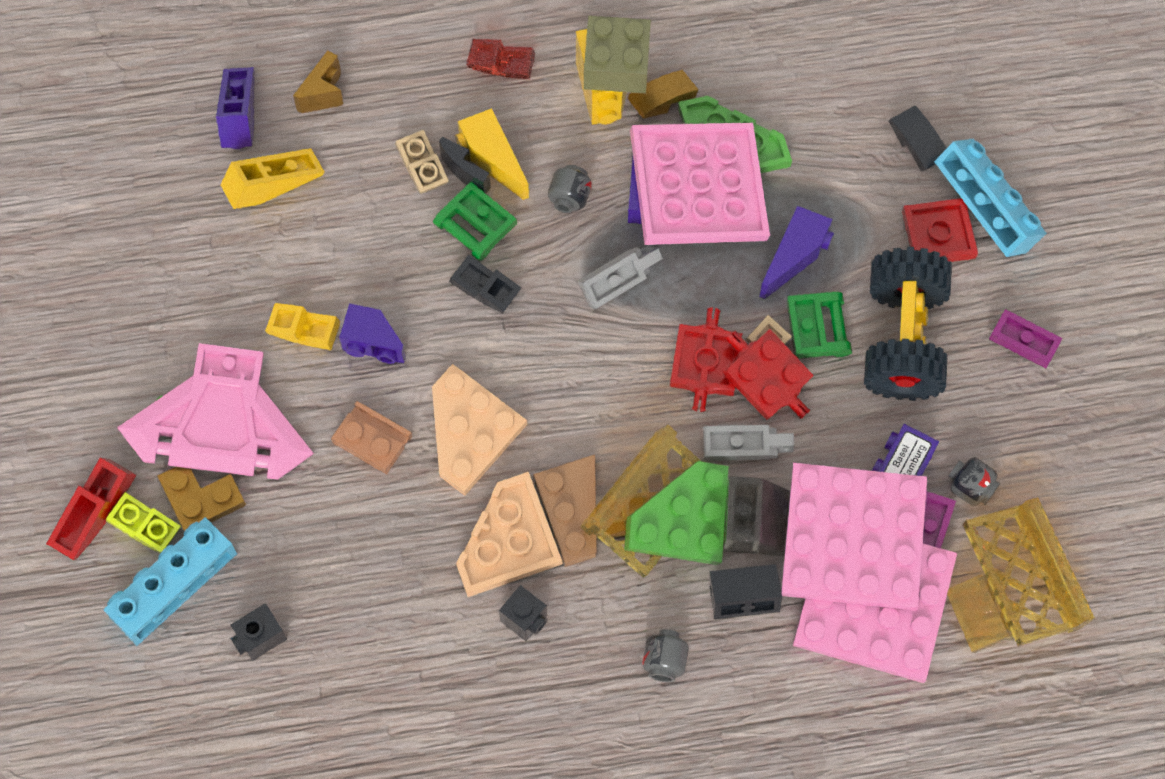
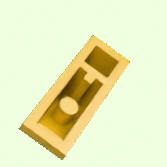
M492 108L458 121L459 134H456L455 138L458 145L469 150L470 160L481 169L489 172L490 176L521 199L529 198L528 182Z
M308 148L233 161L230 163L220 186L233 209L267 202L323 176L325 171L312 149Z

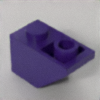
M349 303L339 336L342 350L354 357H363L364 355L376 357L379 361L387 364H394L395 362L404 363L406 358L404 346L381 310Z

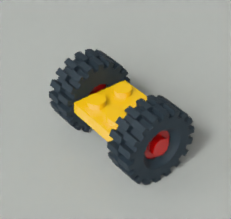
M899 247L893 248V252L889 250L882 251V255L877 254L874 260L872 259L870 277L871 297L874 300L878 299V303L882 305L888 303L890 308L901 307L900 341L895 339H889L888 343L880 341L877 342L876 346L871 345L869 350H866L864 385H866L867 390H872L873 394H883L882 397L888 399L896 397L897 400L909 398V401H916V398L925 400L929 399V395L936 397L939 396V393L945 391L948 355L941 347L935 348V344H927L926 336H923V326L928 325V309H933L934 305H943L944 301L947 302L949 296H951L952 264L945 255L940 257L939 252L933 251L929 253L928 249L921 248L919 251L914 250V247H907V250H902Z

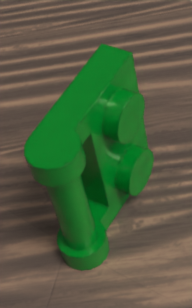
M470 182L435 216L433 224L440 230L445 229L472 251V256L481 262L488 256L491 249L517 225V219L475 184ZM459 214L482 233L485 238L479 242L452 218Z
M825 292L787 296L786 302L794 354L798 359L823 356L846 357L852 354L851 342L847 341L842 305H844L843 293ZM826 306L830 310L835 342H827L821 307Z

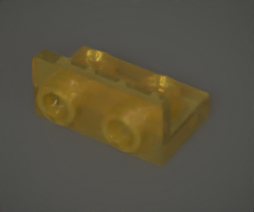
M980 574L948 589V598L971 652H979L1004 640L1012 641L1016 639L1013 632L1017 628L1010 611H1004L999 599L1003 598V594L995 579L991 580L989 577Z

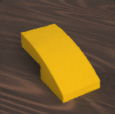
M275 303L265 331L267 334L298 344L332 350L341 322L337 316L309 313L303 306Z

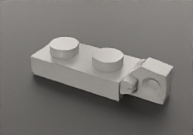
M652 245L642 249L635 247L579 279L578 283L589 306L592 309H597L647 279L646 275L650 272L648 267L663 258L658 247L656 248Z
M769 425L703 426L704 461L770 460L778 458V453L794 451V433L777 434L776 428H769Z

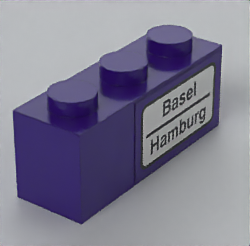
M903 424L899 434L894 431L891 433L884 447L889 452L885 460L877 459L872 471L922 476L939 441Z

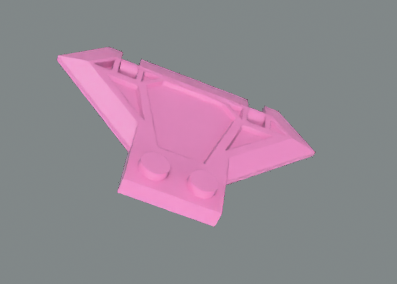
M199 343L193 376L117 427L140 459L145 463L155 464L156 456L159 454L169 456L168 466L254 476L255 467L267 468V478L278 480L314 454L259 385L264 354L261 351ZM160 436L172 437V442H160ZM258 449L271 450L270 456L257 454Z

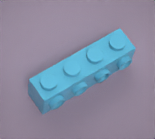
M974 139L953 141L934 161L1006 257L1027 253L1047 234L1042 228L1039 218L1028 210L1022 202L1020 193L1011 188L1005 180L1002 170L991 162L985 154V148Z
M206 517L200 522L191 524L185 530L182 539L175 545L167 546L150 568L146 567L140 570L133 578V583L124 591L121 590L115 593L109 599L108 606L103 609L109 618L136 646L237 555L232 543Z

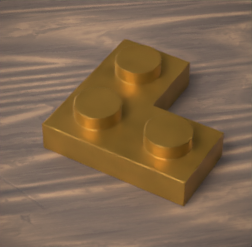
M174 467L157 476L184 532L191 524L200 522L205 517L212 523L246 506L231 474L203 488H200L191 468Z

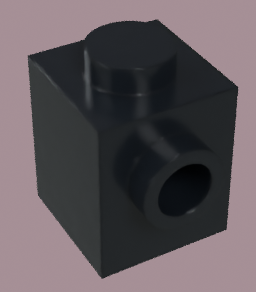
M520 585L499 609L500 622L524 641H527L532 634L537 635L547 623V605Z
M266 603L231 624L236 634L230 638L240 655L247 652L252 661L287 640L282 628Z

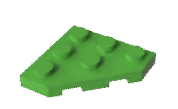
M710 96L678 102V110L683 124L753 123L761 173L791 167L792 159L784 134L774 129L772 131L756 124V120L737 110L731 111L719 105V101Z
M702 461L693 463L681 475L627 517L624 550L714 565L722 563L729 466Z

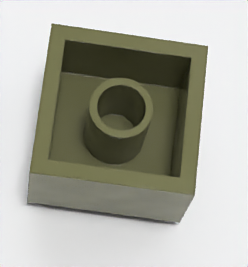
M588 16L584 89L646 93L651 19Z

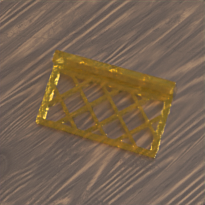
M668 424L653 434L580 526L589 536L592 534L596 535L643 578L649 574L662 556L650 554L649 560L643 565L635 558L633 551L624 550L625 540L616 541L606 530L612 523L624 522L626 533V521L630 515L629 501L632 498H643V503L645 504L650 500V497L658 493L649 492L648 477L651 474H662L664 488L670 483V473H683L690 467L689 464L692 465L697 461H701L675 437L677 432ZM671 448L681 455L682 468H668L667 453ZM659 464H661V469H656V467ZM642 486V493H637ZM623 511V517H618V515Z
M1038 497L1026 500L1019 506L966 520L962 524L1017 646L1066 631L1071 633L1080 630L1095 619ZM1015 517L1020 528L1019 535L1003 527L1006 518ZM983 525L994 531L991 543L980 537L976 527ZM1000 535L1015 542L1012 554L996 546ZM1021 546L1030 550L1034 558L1033 564L1017 557ZM993 554L1008 561L1005 573L994 568L991 562ZM1014 565L1029 572L1026 584L1010 576ZM1035 576L1044 580L1048 588L1047 595L1032 588ZM1007 584L1023 592L1019 604L1008 598L1005 592ZM1028 595L1044 603L1040 615L1024 607ZM1049 607L1059 612L1064 622L1063 624L1058 625L1046 619ZM1021 615L1037 623L1033 633L1024 634L1019 623Z

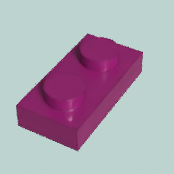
M1006 309L989 340L1046 369L1063 339Z
M926 491L923 544L937 548L942 547L956 504L955 500Z

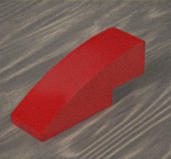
M100 457L85 485L77 487L46 544L70 559L76 560L106 524L107 516L123 494L127 493L136 474L111 459Z

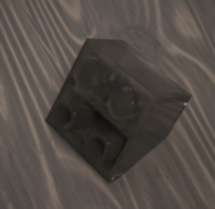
M729 476L723 552L785 556L790 490L763 478Z

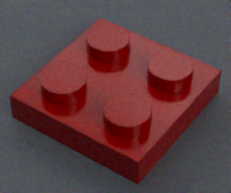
M962 198L903 206L902 214L909 245L914 247V250L920 251L921 248L928 249L929 253L936 251L940 253V257L945 255L948 261L951 262L976 259L978 250L967 205Z

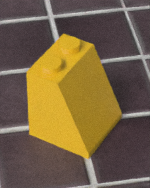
M587 29L576 31V67L591 124H611L622 118L627 92L584 89Z

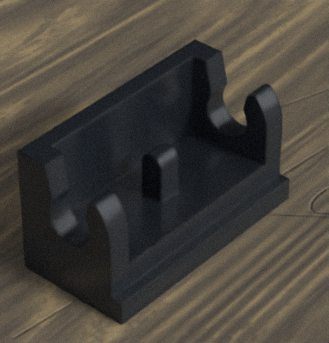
M776 564L710 571L711 586H709L714 619L780 612L782 592Z

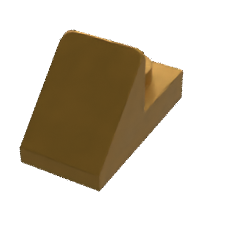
M327 50L294 93L293 97L298 112L307 113L344 104L341 90L334 86L341 75L339 59L336 54Z

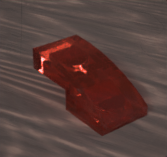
M472 39L466 65L473 70L496 76L530 79L535 52L533 47L504 46L502 41L497 39Z

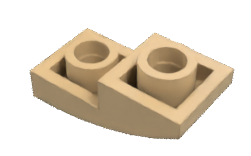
M424 130L395 141L397 150L420 194L449 183L437 154H434Z

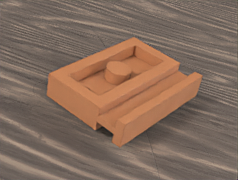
M357 401L351 413H348L331 440L333 444L387 475L404 450L408 440H411L412 432Z

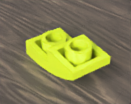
M126 492L106 518V522L158 553H161L168 546L181 528L173 520L154 508L150 509Z

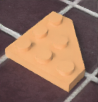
M452 364L432 386L440 477L465 496L527 426V420Z
M529 472L497 482L489 503L478 519L471 533V538L456 563L467 597L562 565V559Z

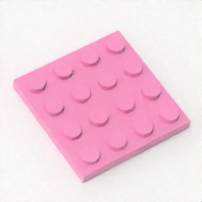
M753 123L632 125L630 136L645 245L768 240L770 232Z
M793 463L781 589L782 596L917 610L927 477Z
M922 543L917 610L805 598L793 646L925 683L957 553Z

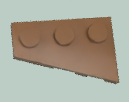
M595 454L533 474L534 482L564 566L568 567L595 558Z

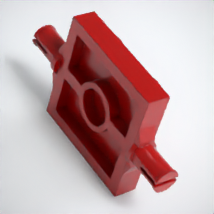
M713 307L707 309L705 325L691 326L679 324L670 387L695 392L692 410L696 412L698 411L699 400H701L700 412L706 411L707 395L734 396L735 386L723 374L734 363L738 354L731 344L725 340L733 332L718 327L721 311L715 308L714 319H712Z
M771 329L766 331L758 340L749 344L745 342L736 330L725 339L738 354L734 363L723 374L766 420L787 405L799 419H802L810 411L797 396L802 387L814 375Z

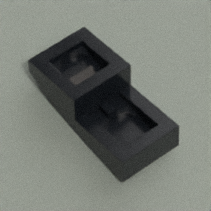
M916 105L888 120L902 147L908 146L921 172L934 166V161L947 149L934 127Z
M441 137L439 140L441 157L450 171L466 186L472 182L487 194L491 188L490 173L470 163L468 149Z
M469 254L449 280L451 284L472 298L501 313H504L521 290L519 285L497 269L492 272Z

